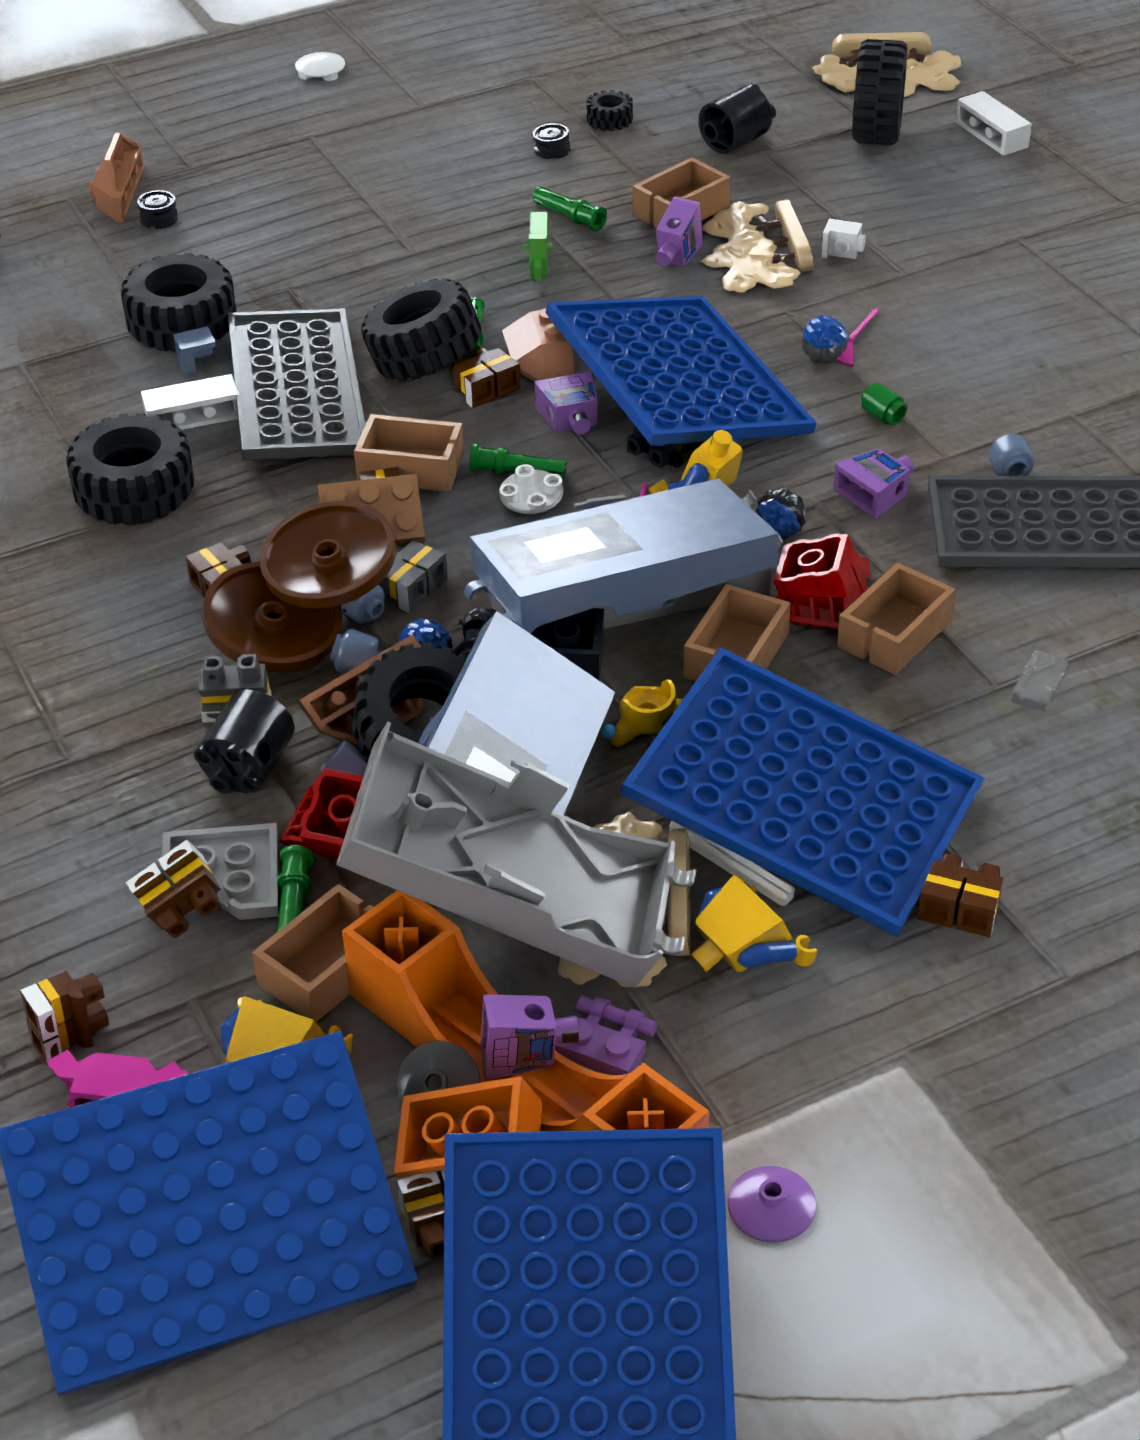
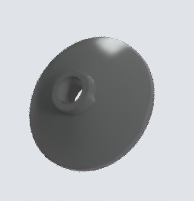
M432 1041L418 1046L406 1056L398 1071L396 1087L398 1098L402 1105L403 1096L432 1091L429 1088L428 1081L433 1075L441 1077L442 1085L438 1089L441 1090L480 1083V1074L475 1061L463 1048L446 1041Z

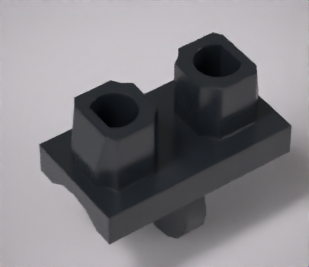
M634 425V433L627 437L628 453L638 456L645 452L649 454L651 463L659 468L666 464L678 468L683 464V458L681 457L683 443L665 444L664 446L650 445Z

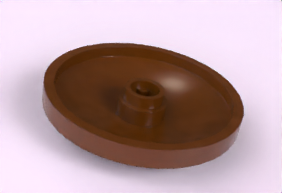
M352 501L323 502L291 514L270 532L261 548L260 568L267 587L282 601L304 608L333 607L348 603L365 595L387 576L395 561L396 541L390 523L376 509Z
M251 562L225 571L212 582L205 595L202 620L205 631L212 643L235 662L243 654H255L259 664L266 665L267 672H291L313 666L332 651L336 637L340 634L342 612L339 605L326 608H304L282 601L267 587L261 572L260 562Z

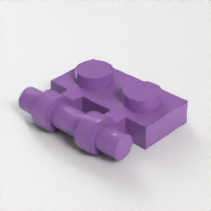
M581 995L576 1009L589 1015L586 1020L576 1016L579 1028V1041L555 1044V1051L571 1061L609 1075H623L634 1071L646 1052V1041L636 1037L638 1033L653 1037L657 1029V1021L645 1018L644 1013L632 1008L626 1011L612 1006L611 1001L598 996L596 999ZM605 1021L622 1026V1028L618 1032L602 1025Z

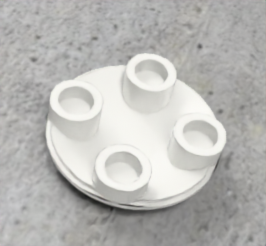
M316 52L299 58L296 61L295 67L300 79L307 80L312 77H323L326 81H332L338 78L337 73L344 68L345 60L340 55L334 53Z
M527 464L518 466L515 469V473L505 479L499 489L501 502L510 510L522 514H537L548 511L555 507L563 496L562 478L560 475L542 470H534L531 465Z

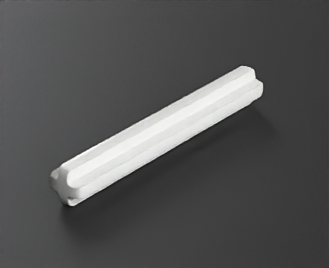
M671 821L669 825L670 830L685 828L674 821ZM688 829L691 849L730 874H736L738 877L745 879L746 884L750 887L752 885L756 886L758 892L780 906H786L792 901L795 891L792 885L767 869Z

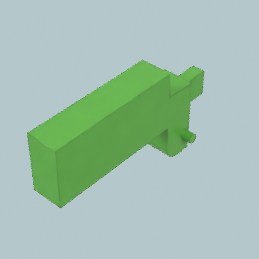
M531 212L529 244H523V249H529L531 278H535V281H542V278H548V249H552V243H548L547 212Z

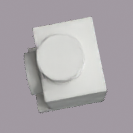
M829 219L823 231L821 257L827 258L830 255L856 259L858 252H863L865 247L866 235H862V223Z

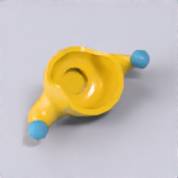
M666 679L658 687H632L621 699L619 706L621 718L617 725L606 724L602 727L601 734L603 738L609 739L610 743L614 746L622 747L641 734L660 732L663 728V721L677 709L683 700L676 698V689L672 680Z

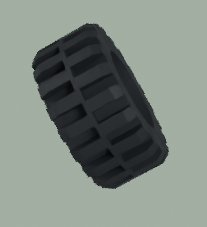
M866 39L861 42L857 63L852 120V138L857 143L894 145L899 140L908 50L907 44L903 41Z
M172 253L165 257H154L149 262L144 261L140 263L138 268L134 267L122 283L121 297L128 331L138 342H142L149 348L156 347L160 351L171 349L176 352L173 334L207 326L214 339L220 340L225 336L226 332H229L228 313L237 312L230 272L214 258L210 260L205 255L199 254V256H195L193 253L177 255V253Z
M443 278L441 280L429 279L428 282H417L413 286H406L399 289L397 293H391L386 296L385 300L378 302L373 306V310L368 311L362 322L361 335L378 372L389 379L406 381L408 378L414 380L424 375H433L438 370H445L452 366L451 364L455 361L459 362L465 357L467 352L473 350L475 343H478L482 327L466 288L455 280L451 281L450 279Z
M136 413L135 416L120 414L117 418H104L101 423H93L87 426L85 432L81 431L72 441L67 451L66 463L75 502L78 503L79 507L86 514H90L91 517L99 521L105 519L109 524L116 525L118 522H122L125 525H134V522H152V519L156 517L161 519L167 516L170 510H177L183 501H186L194 486L195 479L189 441L179 427L169 420L164 421L160 416L153 415L148 417L146 414Z
M422 643L421 647L414 648L413 644L401 646L400 652L397 653L394 649L382 654L381 661L379 659L374 660L368 667L367 674L363 675L360 680L353 713V735L358 740L357 747L363 756L371 754L372 747L387 721L391 723L390 732L418 743L423 732L403 724L392 711V707L401 701L413 698L429 699L443 706L468 657L463 654L459 657L453 654V649L445 646L441 650L433 648V644Z

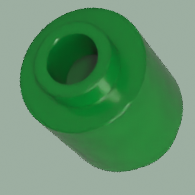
M881 383L868 386L861 395L862 409L884 424L897 425L907 413L908 406L904 403V399Z

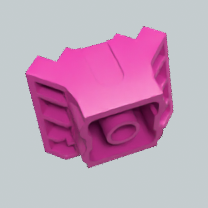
M66 1050L46 1061L56 1076L70 1090V1096L67 1101L69 1108L188 1074L185 1070L180 1069L175 1061L156 1070L147 1058L96 1052L78 1061L69 1050Z

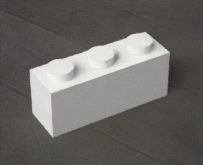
M984 91L958 99L956 124L1003 156L1029 148L1032 123Z
M231 374L141 391L144 413L148 417L153 415L160 416L164 421L169 420L181 430L238 419L236 399L238 392Z

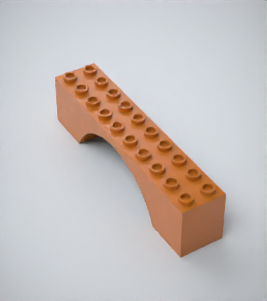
M397 890L342 930L350 996L415 1047L432 1041H446L463 1048L470 1054L478 1067L480 1083L522 1076L542 1101L540 1132L709 1128V1110L645 1063H642L631 1073L608 1075L582 1067L555 1051L554 1064L549 1068L486 1080L480 1048L483 995L498 994L472 956L460 927L423 900Z

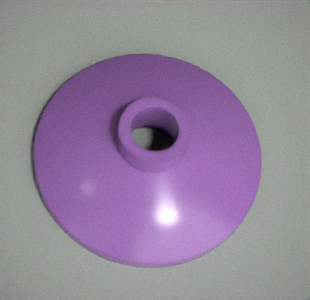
M762 1166L743 1173L735 1180L728 1195V1211L734 1224L746 1235L765 1242H783L801 1235L811 1225L816 1211V1199L810 1185L797 1173L782 1167ZM768 1194H774V1195H777V1196H776V1197H770V1196H768Z

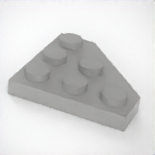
M277 823L163 832L162 857L185 840H188L204 856L221 888L217 892L221 908L239 920L279 917V890L277 882L279 876V832Z

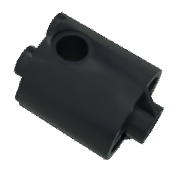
M751 83L743 85L703 106L699 113L698 125L703 139L712 150L720 154H728L768 132L772 125V119L776 116V110L760 91L759 86Z
M247 689L236 692L227 702L194 751V758L199 763L200 768L210 778L209 783L211 787L220 793H227L230 789L242 793L257 792L293 737L295 725L292 716L284 705L272 696L260 691Z

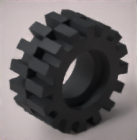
M603 90L601 94L595 92L594 96L590 95L586 101L587 122L590 126L593 125V128L598 129L600 127L602 131L606 129L614 131V128L621 130L622 126L627 128L632 123L633 99L629 97V94H623L622 91L615 93V90H610V92Z

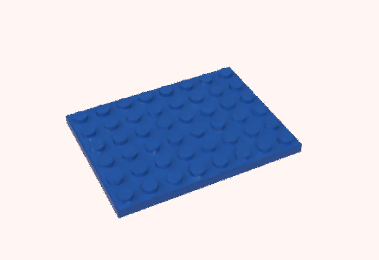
M704 296L547 303L546 315L650 445L664 446L665 444L703 442L712 437L717 430L727 431L731 434L732 439L737 440L757 437L772 438L773 436L783 435L798 436L800 434L814 433L817 422Z
M720 647L622 784L620 794L898 937L920 897L933 861H940L985 778Z
M341 1031L0 1127V1156L58 1396L403 1289L418 1282Z
M722 1128L445 1134L443 1440H736Z

